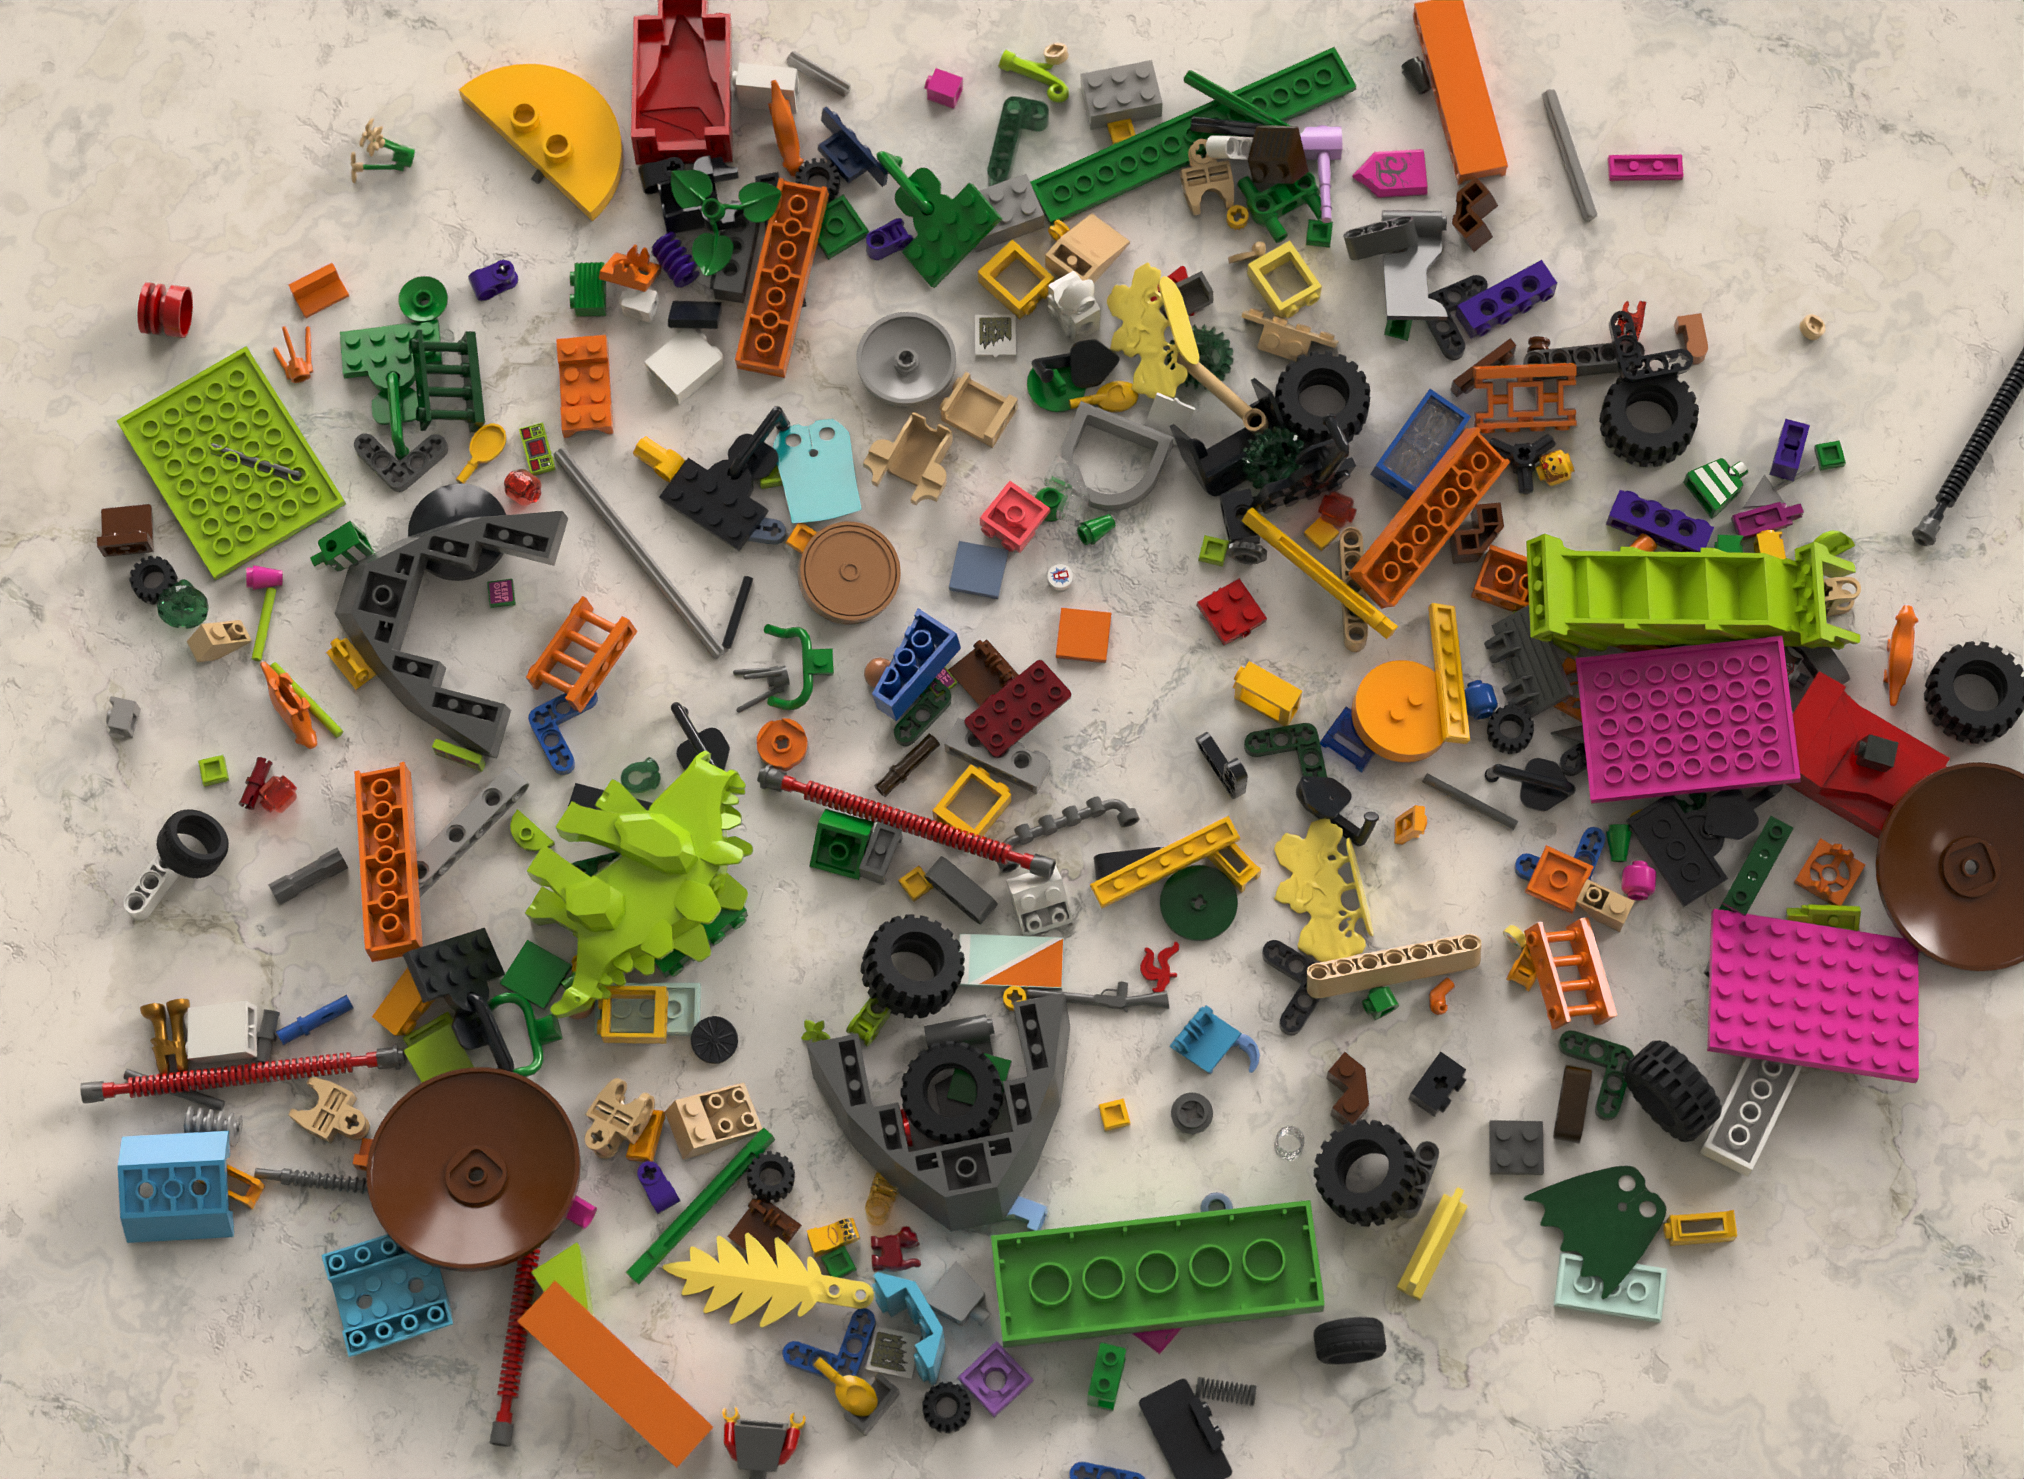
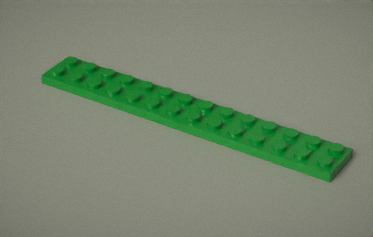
M1332 47L1231 93L1286 122L1355 91L1357 85L1336 48ZM1213 100L1030 181L1044 215L1050 226H1052L1055 220L1064 221L1189 165V148L1199 139L1208 140L1210 136H1236L1192 131V117L1244 122L1253 121ZM1201 147L1196 152V155H1201L1202 158L1207 154L1206 151H1202Z

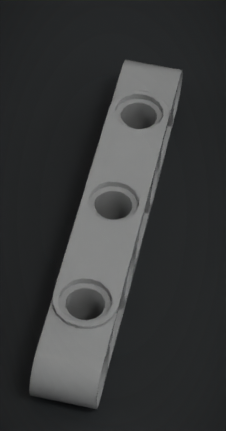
M511 767L504 769L417 855L418 871H427L425 877L418 879L419 897L432 887L527 791L529 783ZM495 797L500 799L497 805H488L490 799ZM456 834L464 835L459 842L451 841L452 837Z

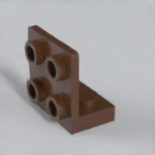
M150 504L101 509L102 536L97 537V547L103 557L154 552L152 506Z

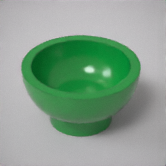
M1044 487L1034 496L1050 508V513L1044 521L1053 522L1060 520L1068 511V498L1057 487Z

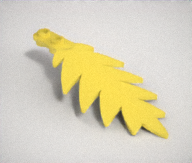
M749 1233L745 1234L748 1264L735 1247L723 1237L717 1236L719 1263L707 1253L691 1246L690 1261L663 1265V1270L687 1280L681 1292L683 1296L700 1293L714 1287L704 1307L703 1312L705 1314L727 1305L742 1293L729 1320L730 1324H734L751 1315L770 1299L771 1301L759 1324L761 1328L782 1318L799 1303H801L797 1315L802 1317L817 1302L864 1309L870 1306L874 1298L873 1289L865 1282L822 1275L812 1257L807 1258L806 1270L797 1255L778 1237L774 1240L777 1266L765 1248ZM831 1286L839 1288L837 1295L830 1294L829 1288ZM859 1290L864 1291L866 1297L862 1300L857 1299L855 1293Z

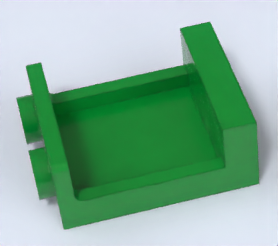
M1100 1342L1087 1395L1088 1406L1114 1411L1126 1361L1125 1348Z

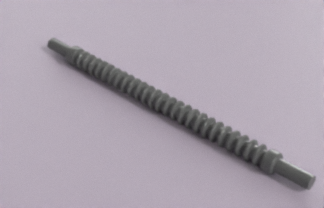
M256 1168L254 1178L280 1181L282 1185L293 1183L294 1186H297L300 1183L302 1187L308 1184L309 1188L315 1185L317 1189L323 1186L325 1190L328 1187L331 1190L338 1188L339 1191L345 1189L346 1192L352 1189L354 1193L360 1190L361 1194L368 1191L365 1177L362 1180H359L358 1177L352 1179L351 1176L345 1179L343 1175L337 1178L336 1174L329 1177L328 1173L322 1176L320 1172L314 1175L313 1171L307 1174L306 1171L300 1173L299 1170L293 1172L292 1169L283 1168L282 1171Z

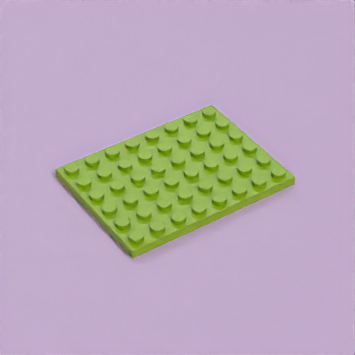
M247 346L116 420L215 581L346 505L345 500ZM211 443L220 445L222 447L215 448L211 445ZM226 447L241 452L247 457L259 458V460L255 463L254 468L241 464V459L236 452L228 451L221 453L220 450ZM226 457H232V458H236V457H237V462H234V461H231V460H228V459H225V458H226ZM268 461L272 465L277 464L290 470L301 471L302 475L299 481H294L291 478V474L288 473L289 480L273 475L275 471L273 467H271L269 473L257 470L259 462Z

